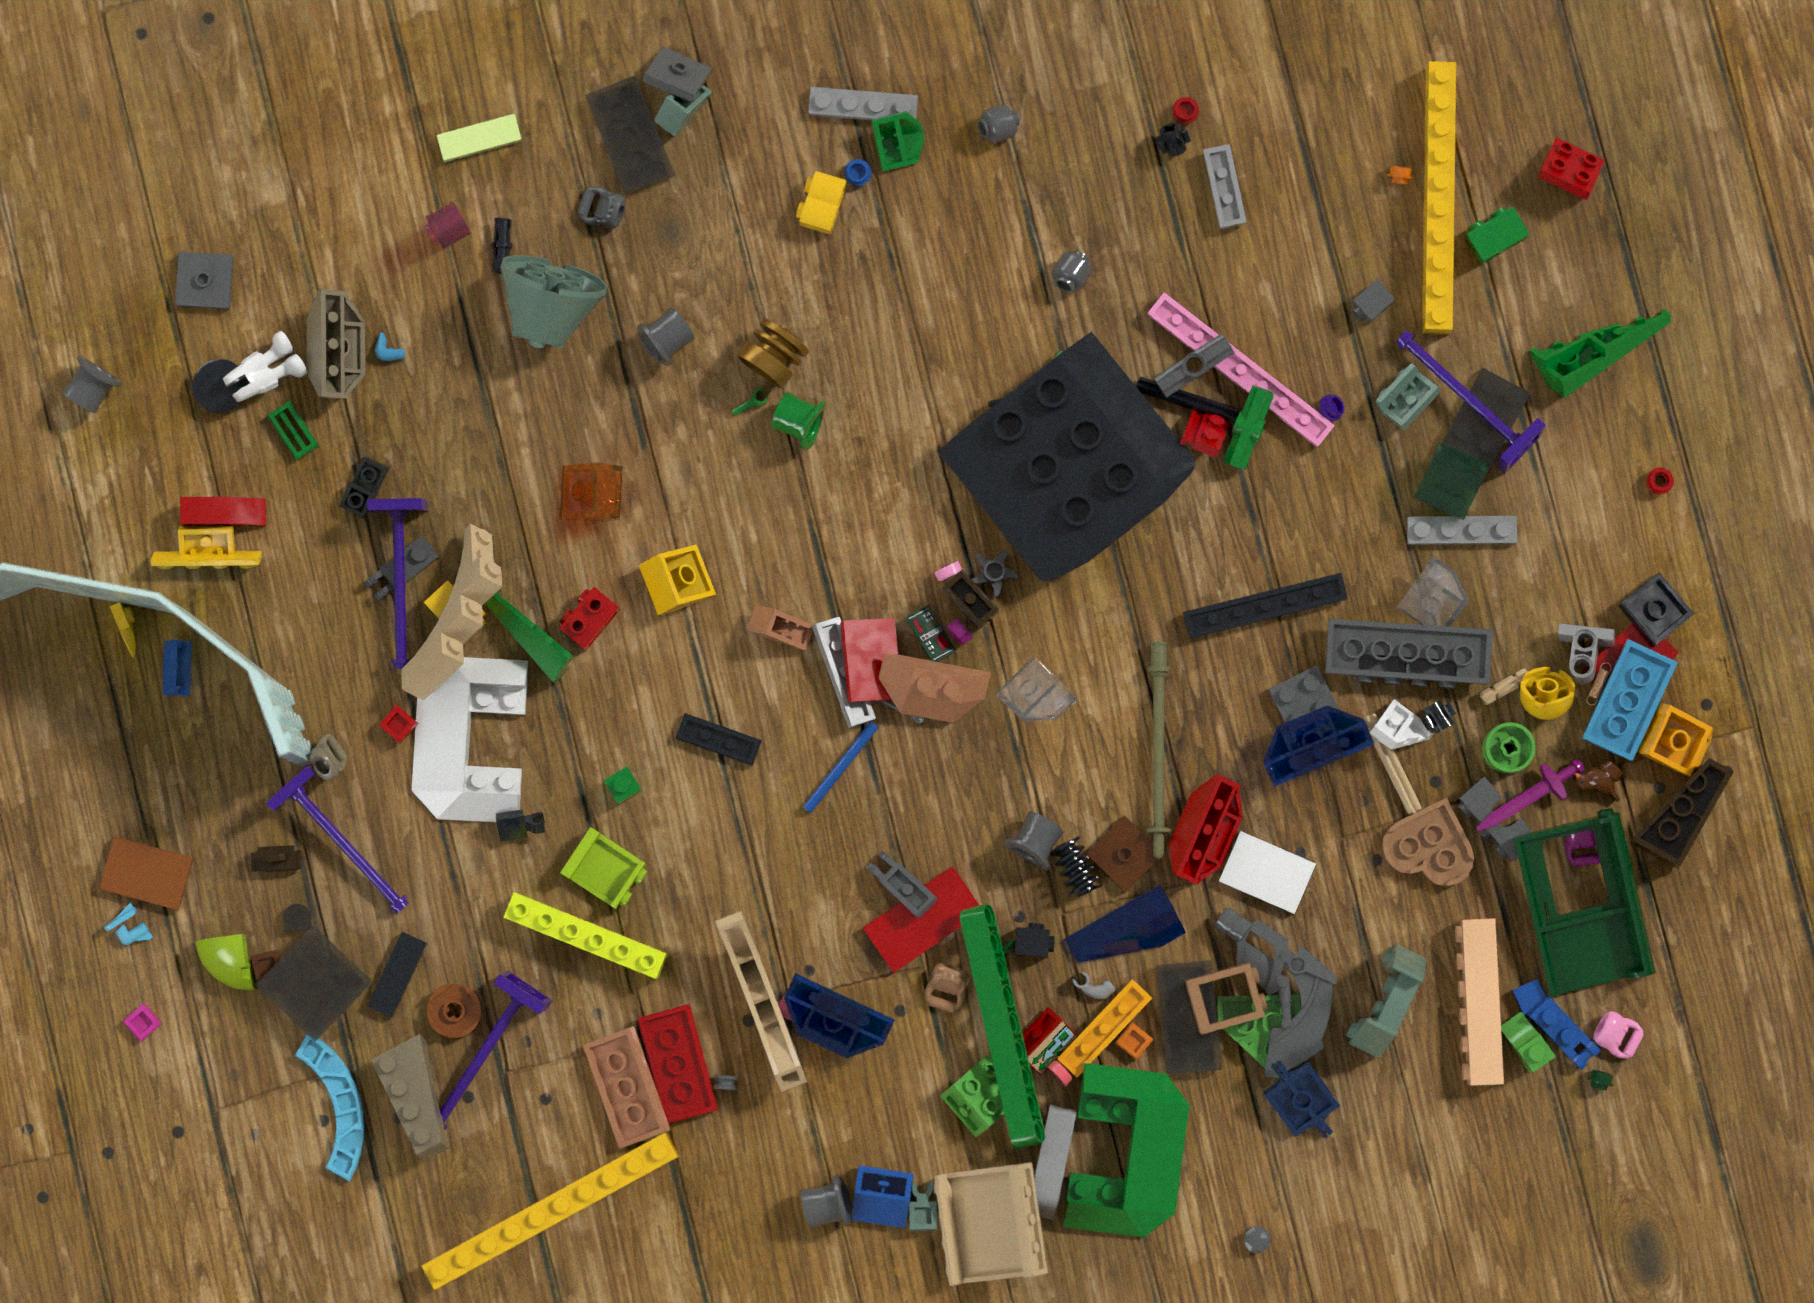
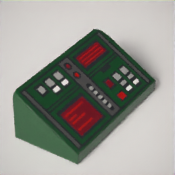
M929 605L905 617L930 661L940 662L956 652Z

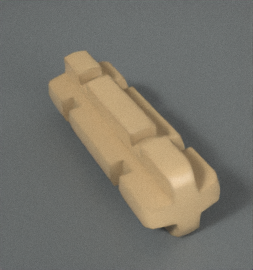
M1521 669L1514 673L1515 676L1510 675L1494 684L1491 689L1487 688L1481 691L1480 697L1484 704L1488 705L1496 701L1497 697L1501 698L1519 688L1523 681V676L1528 671Z

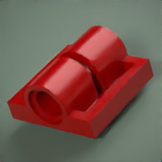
M1556 137L1538 173V177L1587 200L1605 160Z

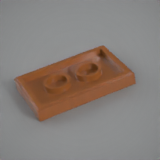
M113 837L99 889L180 910L194 858Z

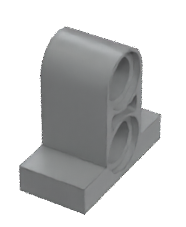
M1559 623V641L1572 643L1569 668L1574 682L1585 685L1594 679L1599 646L1614 647V629ZM1588 638L1593 641V644L1588 648H1582L1578 645L1582 639ZM1584 664L1590 668L1585 674L1575 672V668L1579 665Z

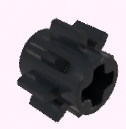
M1168 123L1161 127L1159 130L1161 136L1155 138L1162 154L1167 153L1171 157L1183 154L1187 149L1185 143L1191 142L1189 133L1185 130L1184 125L1179 127L1177 123Z
M1441 700L1423 710L1426 717L1421 719L1427 731L1434 728L1436 733H1439L1454 724L1451 717L1456 712L1450 702L1443 705Z

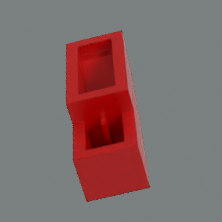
M180 497V524L182 526H266V499L247 497Z

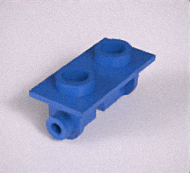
M164 641L163 695L190 696L191 641Z

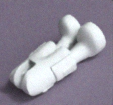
M282 331L274 334L273 345L265 354L257 351L245 358L241 365L229 372L223 378L226 386H230L246 376L250 384L242 387L232 395L237 402H240L258 393H266L277 387L278 379L284 376L303 377L307 374V369L297 354L290 356L273 369L268 368V365L293 352L289 339Z

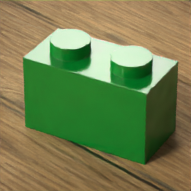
M1502 207L1490 215L1492 217L1491 220L1484 224L1480 220L1467 228L1469 232L1464 237V240L1480 266L1526 240L1530 235L1514 207L1508 210Z

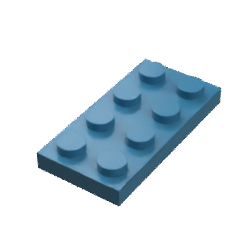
M1627 639L1581 739L1630 762L1633 761L1678 662Z

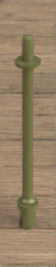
M1150 642L1151 666L1148 667V673H1151L1153 677V827L1147 828V833H1153V854L1156 859H1161L1164 856V833H1171L1170 828L1164 827V678L1170 672V667L1167 666L1168 643Z

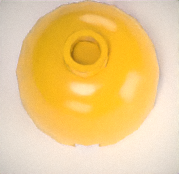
M1540 667L1525 673L1520 684V701L1524 709L1531 716L1538 719L1551 720L1563 716L1569 710L1574 699L1575 683L1566 672L1559 670V673L1550 671L1551 667Z

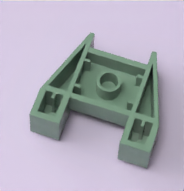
M1398 944L1394 945L1393 949L1387 948L1381 962L1385 963L1382 970L1394 976L1387 978L1382 988V991L1386 994L1382 1001H1376L1370 1013L1373 1020L1370 1018H1360L1357 1023L1352 1021L1345 1035L1349 1037L1347 1044L1376 1058L1383 1054L1397 1036L1399 1026L1420 983L1424 980L1426 958Z

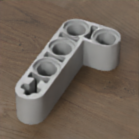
M1054 1105L1049 1106L1044 1128L1045 1141L1041 1143L1034 1175L1039 1216L1053 1220L1056 1212L1077 1113L1076 1110Z

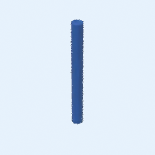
M871 721L803 805L807 811L813 812L877 731L878 727Z

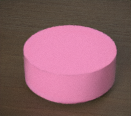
M956 561L934 572L937 580L941 582L959 573L962 567L959 561Z

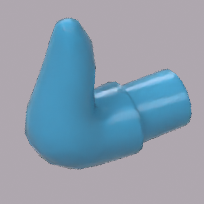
M379 333L375 348L377 358L382 361L405 359L404 348H386V337L384 333Z

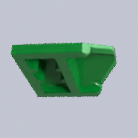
M907 111L871 119L874 141L882 171L919 162L925 137L922 124Z

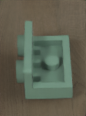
M1411 363L1407 368L1402 369L1398 373L1396 380L1388 388L1380 392L1376 404L1384 416L1405 431L1441 391L1437 385L1423 376L1417 367Z

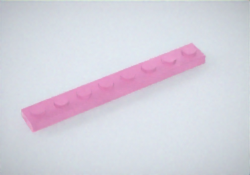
M1165 292L1147 313L1151 319L1192 351L1197 350L1218 336L1215 331ZM1231 345L1235 353L1214 366V368L1248 394L1252 385L1273 392L1274 396L1269 411L1318 448L1335 425Z

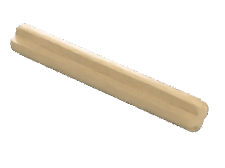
M1375 713L1363 718L1365 728L1407 813L1412 815L1421 810V805L1394 750L1380 743L1377 738L1370 734V731L1379 720Z

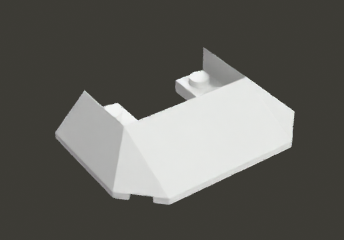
M464 657V664L425 700L417 697L416 721L418 725L415 727L412 791L437 819L496 822V813L520 810L522 769L468 766L471 712L526 715L529 661Z

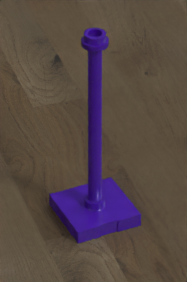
M1405 331L1396 341L1401 350L1407 348L1508 441L1507 445L1509 448L1500 456L1497 468L1506 474L1542 436L1546 425L1537 418L1522 435L1519 432L1516 434L1413 340L1416 336L1415 334Z
M423 498L367 499L368 511L373 513H389L390 517L393 518L396 659H391V663L393 664V669H402L411 660L407 659L403 517H406V512H427L428 501Z
M311 765L306 766L267 801V805L275 811L289 798L293 802L296 800L392 904L389 909L391 911L394 910L398 914L409 904L406 900L407 897L403 895L400 898L304 793L306 790L302 786L315 776L316 773Z
M510 971L499 974L493 984L510 994L512 1000L441 1107L440 1114L442 1115L445 1130L448 1127L445 1121L519 1008L526 1005L536 1013L541 1014L553 1002L552 999Z

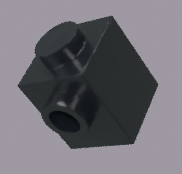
M1028 923V928L1017 927L1015 955L1048 958V952H1054L1055 936H1050V930L1044 929L1045 924Z

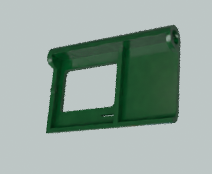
M1613 808L1597 811L1598 816L1514 837L1550 998L1562 993L1626 977L1641 978L1656 973L1620 813L1614 812ZM1591 830L1596 842L1608 901L1605 904L1558 914L1542 843L1546 840Z

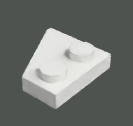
M1394 699L1370 731V734L1392 750L1429 740L1436 731L1433 728L1427 731L1419 717Z

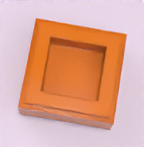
M1131 1022L1115 1044L1133 1059L1137 1060L1153 1041V1038Z

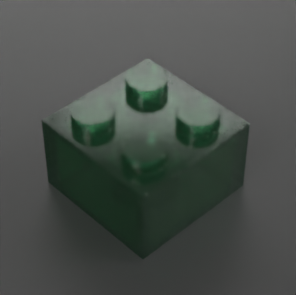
M1439 442L1416 489L1414 498L1464 520L1487 473L1489 464Z

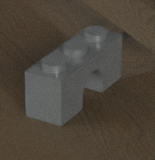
M1483 777L1457 799L1460 803L1458 809L1467 819L1472 817L1479 825L1492 812L1493 806L1502 796ZM1520 818L1508 827L1495 825L1478 832L1486 840L1490 838L1496 844L1494 850L1503 860L1508 858L1511 862L1518 857L1514 837L1532 831Z

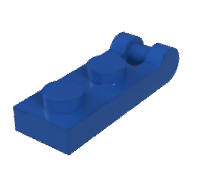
M1546 996L1528 1014L1580 1070L1588 1065L1586 1062L1592 1056L1596 1057L1601 1052L1599 1047L1584 1034L1549 996ZM1581 1043L1585 1048L1577 1054L1573 1049Z

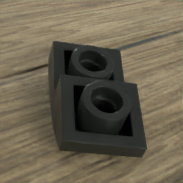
M364 456L353 480L346 489L339 507L364 518L368 512L367 499H375L390 467Z

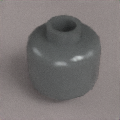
M1004 104L984 110L981 113L980 119H978V129L982 138L988 139L991 143H997L1014 137L1017 132V126L1020 124L1016 111H1011Z
M1074 251L1073 253L1066 252L1060 256L1052 271L1055 285L1059 289L1072 293L1084 287L1092 272L1087 256L1079 251Z

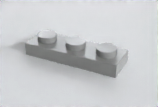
M1230 144L1203 149L1219 229L1246 224L1247 221Z

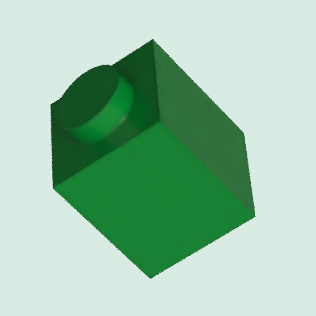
M627 766L604 780L618 805H622L643 792Z

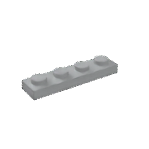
M811 87L809 115L871 120L907 111L916 119L918 95Z
M1517 516L1407 517V545L1517 543Z
M839 616L814 624L812 628L847 726L851 728L873 721L876 717L870 702L848 703L840 626L841 619Z

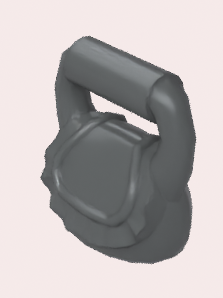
M589 187L584 191L577 214L579 219L588 225H601L607 229H615L622 220L626 199L621 194L611 193L601 187ZM597 193L600 195L594 212L595 215L592 218H588L594 195Z

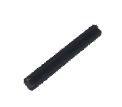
M1140 377L1136 385L1143 394L1185 408L1195 409L1204 414L1219 415L1231 423L1236 422L1240 413L1238 408L1181 389L1166 398L1155 381Z

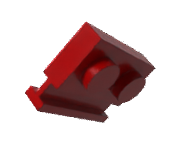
M1193 409L1180 444H1191L1192 449L1217 458L1230 421L1223 419L1219 415L1208 413L1202 415Z

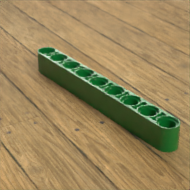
M989 904L964 909L960 912V922L1009 1136L1016 1149L1041 1144L1045 1141V1130L996 917Z

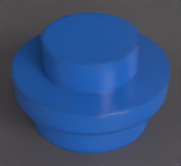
M852 160L845 167V179L852 186H863L871 178V168L863 160Z

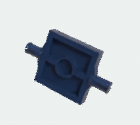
M1280 1060L1276 1061L1277 1066L1273 1063L1271 1068L1280 1079L1277 1083L1263 1091V1093L1293 1135L1296 1137L1306 1129L1316 1127L1323 1138L1328 1137L1327 1133L1330 1136L1333 1131L1324 1120L1331 1112L1340 1107V1104L1310 1062L1307 1061L1296 1070L1290 1072L1287 1071Z

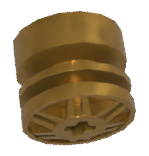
M763 318L760 326L767 334L758 329H755L753 332L754 336L761 342L759 346L747 341L736 356L758 376L770 384L783 389L793 375L785 364L789 362L800 366L801 360L794 353L806 357L809 349L790 330Z

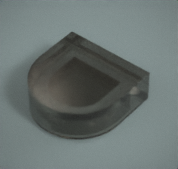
M301 904L290 905L283 915L284 932L312 931V915L310 910Z

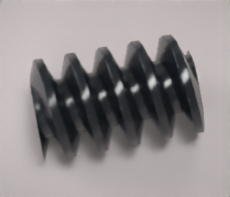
M1080 836L1057 846L1050 854L1051 857H1060L1055 863L1056 867H1065L1060 873V877H1069L1064 885L1065 887H1074L1069 893L1070 897H1080L1102 887V885H1093L1099 878L1098 875L1088 874L1094 866L1084 865L1090 858L1089 855L1079 854L1085 846L1075 845Z

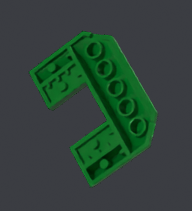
M1084 1063L1077 1118L1131 1125L1124 1179L1069 1172L1062 1227L1144 1238L1175 1214L1190 1104L1166 1073Z

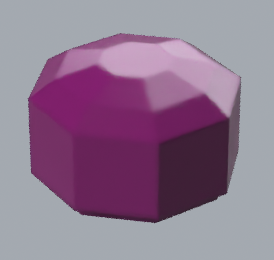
M954 619L947 626L949 635L958 644L965 645L972 639V634L958 619Z

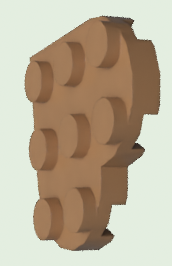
M1447 798L1396 822L1387 830L1382 838L1383 855L1392 868L1399 873L1408 874L1422 871L1426 878L1437 886L1458 884L1468 877L1473 868L1474 854L1472 847Z

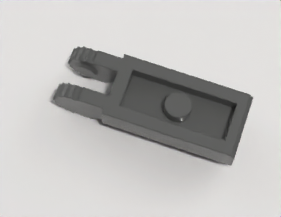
M423 535L404 549L405 584L440 558ZM393 558L380 567V571L364 582V585L370 588L385 576L389 580L390 584L380 589L374 596L378 602L394 591Z
M882 851L879 857L885 864L891 867L889 872L884 875L872 863L867 866V869L880 880L879 882L920 920L938 899L899 862L896 863Z

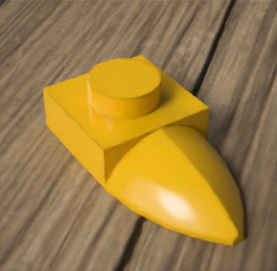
M119 602L110 606L122 638L133 658L135 657L136 643L133 632L135 629L132 623L136 620L131 608L125 607L124 604Z

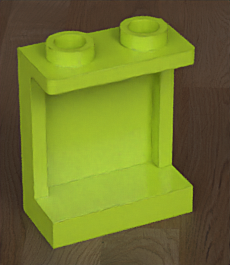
M590 827L560 873L617 910L619 906L623 908L626 906L632 896V893L629 892L634 883L639 885L648 871L644 869L647 865L646 863Z

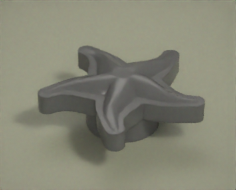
M1003 551L994 560L985 559L981 553L977 554L978 562L983 571L978 577L973 578L972 581L975 584L989 583L994 589L995 597H998L1000 594L1002 581L1007 579L1018 580L1019 576L1012 570L1005 568L1004 561L1008 556L1007 551Z

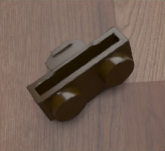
M294 845L258 847V853H251L252 872L302 869V851H295Z

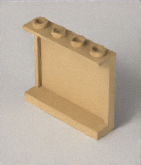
M1032 1162L934 1176V1191L937 1195L938 1219L941 1223L942 1247L945 1251L946 1275L949 1279V1286L1015 1277H1033L1048 1273Z

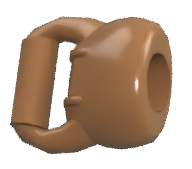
M938 963L933 969L932 979L927 984L925 990V998L928 1005L951 1013L958 1011L965 1001V988L969 983V973L952 965ZM934 989H938V991L956 995L957 1003L932 996L931 994Z

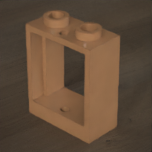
M1250 963L1240 964L1184 980L1199 1034L1265 1017L1263 1010L1268 1009L1264 994H1258L1256 984L1260 983L1256 967L1251 968ZM1244 972L1255 1011L1210 1024L1199 985Z

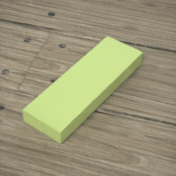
M515 114L437 135L444 162L522 141Z

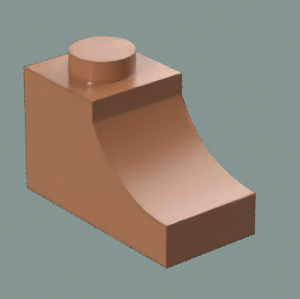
M755 605L747 630L767 639L807 651L813 633V624L774 608Z

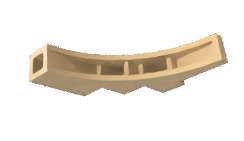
M469 524L464 529L461 563L449 600L425 643L401 669L402 690L422 700H425L464 664L463 643L483 626L482 605L502 588L501 567L494 563L492 534L472 524Z
M740 911L715 921L748 1002L781 1092L807 1082L761 956L742 912Z

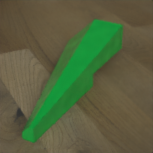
M1661 310L1659 316L1646 320L1641 316L1635 318V323L1620 327L1619 323L1586 332L1580 334L1579 338L1575 341L1562 344L1561 340L1553 342V347L1541 351L1537 347L1532 348L1530 356L1548 387L1563 398H1566L1671 323V314L1667 310Z
M495 593L485 604L551 681L556 684L569 669L567 665L574 658L573 655L498 593Z

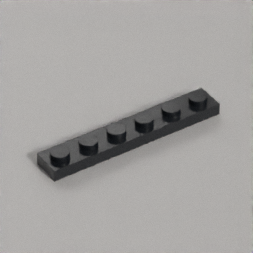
M1342 573L1185 611L1183 612L1188 637L1192 639L1348 600Z

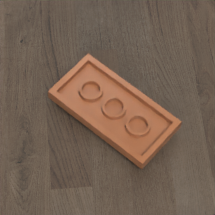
M634 1026L584 1044L583 1047L619 1149L670 1131Z

